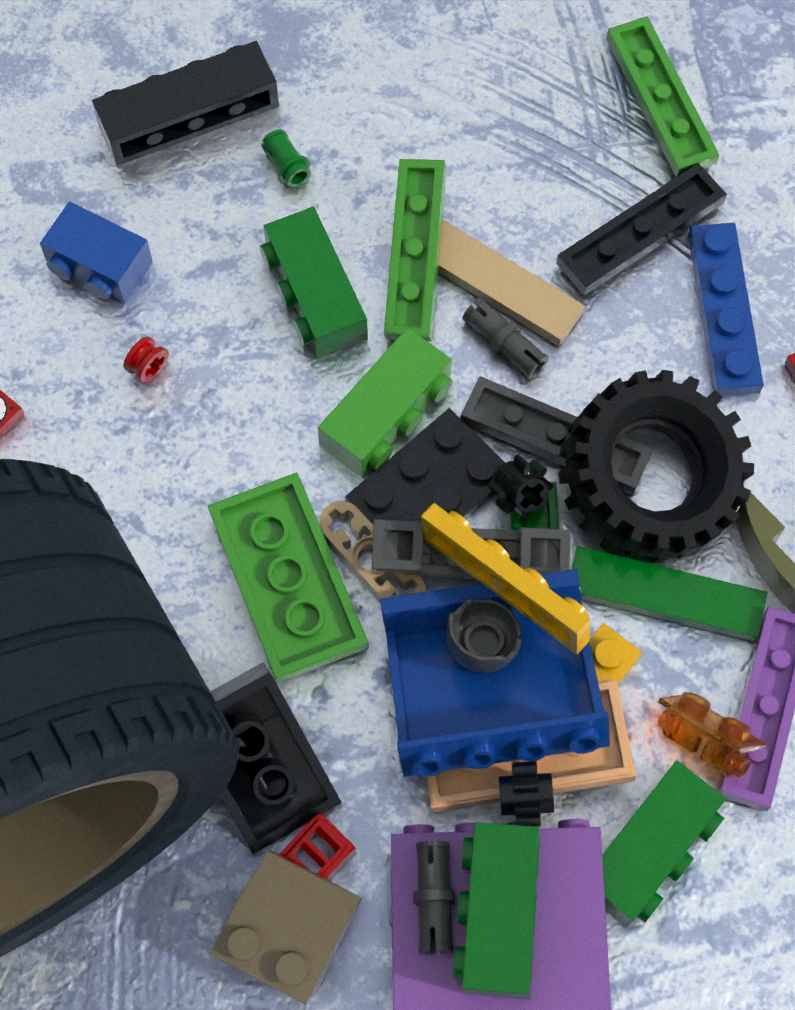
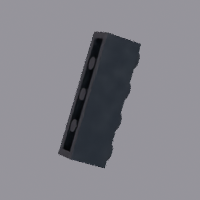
M257 41L243 46H233L221 54L204 60H194L179 69L162 75H152L140 83L123 89L111 90L101 97L92 99L98 125L116 166L279 107L277 81Z

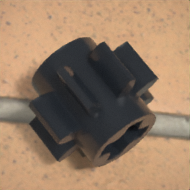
M519 454L515 455L514 461H508L503 465L497 466L498 470L494 477V483L489 485V489L498 496L495 504L502 511L509 514L514 510L524 519L527 518L528 513L545 507L548 491L553 488V484L543 477L547 472L546 467L536 459L527 462Z
M537 761L512 763V775L499 776L501 816L515 815L516 825L538 827L541 826L540 813H554L552 774L537 773Z

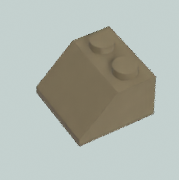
M269 850L233 906L210 955L306 1005L318 992L362 897Z

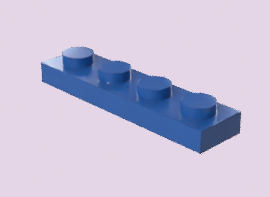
M721 223L690 226L688 239L713 391H717L721 396L760 393L764 383L736 224Z

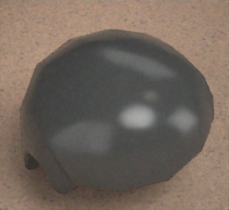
M467 599L448 616L446 624L447 649L456 663L470 672L488 674L499 671L515 658L522 644L520 623L509 607L492 599Z

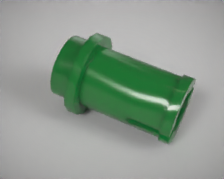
M277 129L267 134L263 139L264 143L261 144V147L278 169L277 176L281 183L288 184L289 187H298L305 183L311 175L308 158L299 155L284 130Z

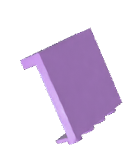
M567 819L559 821L558 828L540 829L530 1000L465 994L462 990L463 980L453 979L455 947L465 946L467 929L466 924H458L460 891H469L471 870L462 869L464 837H473L474 823L456 824L455 832H434V826L408 825L403 827L402 834H391L393 1010H611L601 827H590L589 820ZM516 821L509 822L506 825H516ZM428 841V845L432 846V841H446L450 843L449 881L450 890L455 891V903L450 904L452 953L441 954L440 951H436V954L418 953V947L420 946L419 905L413 903V892L418 890L416 843Z

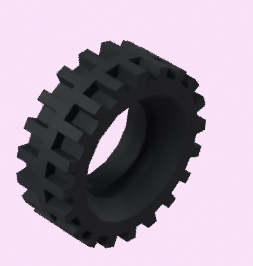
M646 370L635 372L624 382L619 378L610 383L602 393H598L567 430L570 435L568 440L561 446L559 457L566 458L565 467L558 473L559 484H569L571 495L564 501L568 510L579 508L585 520L578 526L585 534L594 528L603 536L599 544L603 549L610 551L613 547L618 546L626 550V558L637 560L642 556H650L651 563H662L673 556H677L680 559L721 535V532L733 524L740 516L736 510L748 501L751 490L744 488V481L754 474V463L743 462L742 453L751 447L749 436L737 438L733 426L741 419L736 411L726 416L716 405L723 397L714 390L707 397L696 391L700 380L689 376L682 384L673 382V371L662 370L655 378H648ZM637 429H651L664 433L681 447L690 462L692 473L690 493L681 505L671 510L652 511L639 507L623 494L613 477L611 464L614 447L623 435Z

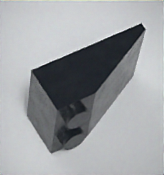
M263 662L210 691L216 705L219 706L240 745L239 758L234 774L220 797L252 854L305 825L318 812L324 814L342 803L272 674Z

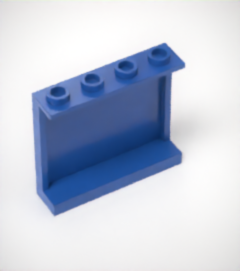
M577 569L540 574L548 583L549 589L561 598L570 597L582 605ZM482 583L380 599L386 631L397 724V748L404 777L414 775L430 777L441 771L468 767L483 769L495 763L515 760L537 761L549 755L569 752L585 754L593 752L598 748L610 747L608 712L604 711L590 641L577 655ZM467 599H492L509 607L520 623L522 633L520 650L515 658L499 671L488 674L470 672L457 664L447 649L446 624L448 616Z

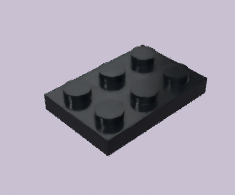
M448 408L345 496V502L355 505L372 524H374V519L422 522L421 515L433 503L437 504L447 513L455 511L467 520L495 495L489 489V485L494 483V477L498 470L497 466L503 465L505 462L461 418Z

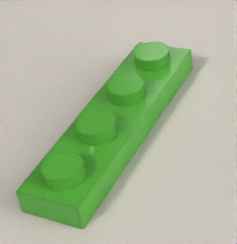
M648 16L609 28L606 40L675 176L681 175L697 163L703 168L716 165L719 153Z
M399 159L384 336L386 339L397 340L406 328L409 327L426 341H432L447 168L445 160Z

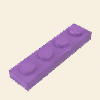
M770 606L764 612L760 635L756 643L719 788V793L726 799L763 811H768L772 805L795 711V614Z

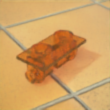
M683 692L682 695L659 698L658 703L668 708L663 711L658 719V726L662 728L663 735L691 753L697 752L702 739L707 741L700 759L727 777L735 775L741 778L750 767V760L745 758L747 753L764 749L766 743L750 734L751 728L747 724L735 718L719 715L710 709V702L700 695Z

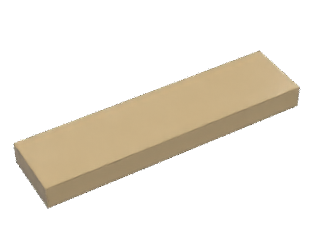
M442 219L438 273L475 296L482 297L488 304L559 347L583 315L585 305Z

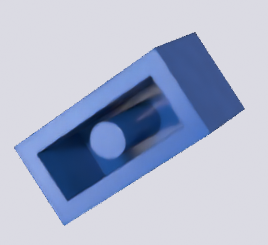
M70 201L40 242L47 262L46 265L52 273L65 280H70L72 277L84 283L94 295L106 300L111 297L123 304L126 303L153 263L147 239Z

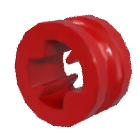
M143 337L127 353L123 364L124 370L131 374L137 372V380L144 384L148 383L164 368L169 352L162 346L156 347V342L151 337Z

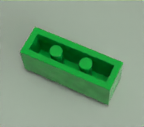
M313 206L263 225L265 243L260 245V251L269 271L276 269L281 279L276 284L285 308L293 306L298 319L294 320V326L303 346L310 344L316 358L319 359L368 340L366 315L315 207Z
M678 760L673 763L602 855L605 911L626 928L636 917L644 923L649 919L664 899L656 891L667 876L676 882L694 859L687 850L696 838L700 837L707 842L724 820V817L717 811L726 798Z
M474 822L473 837H464L462 869L471 870L469 891H460L458 924H466L467 929L465 946L455 947L453 979L463 980L462 990L465 994L531 999L540 851L539 827Z

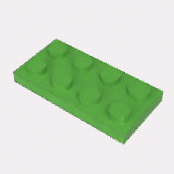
M298 472L207 505L277 684L369 648V642Z

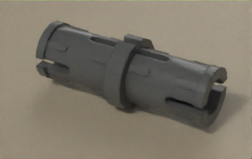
M482 297L476 299L474 304L477 308L475 309L470 305L462 317L463 321L470 324L490 342V349L496 355L502 353L528 379L534 378L537 375V372L534 371L535 368L541 371L547 364L549 356L543 354L521 334V327L516 322L506 321Z
M428 841L416 843L418 890L413 892V903L419 905L420 946L418 947V953L436 954V951H440L441 954L452 953L450 904L455 903V891L450 890L449 881L450 843L446 841H432V846L428 845Z

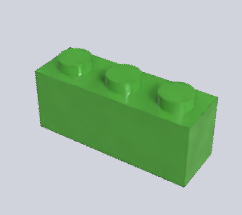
M407 327L317 427L319 446L362 479L372 467L377 470L391 456L394 449L392 445L403 433L408 436L416 429L422 420L423 409L431 400L437 403L448 392L453 382L450 378L452 359Z

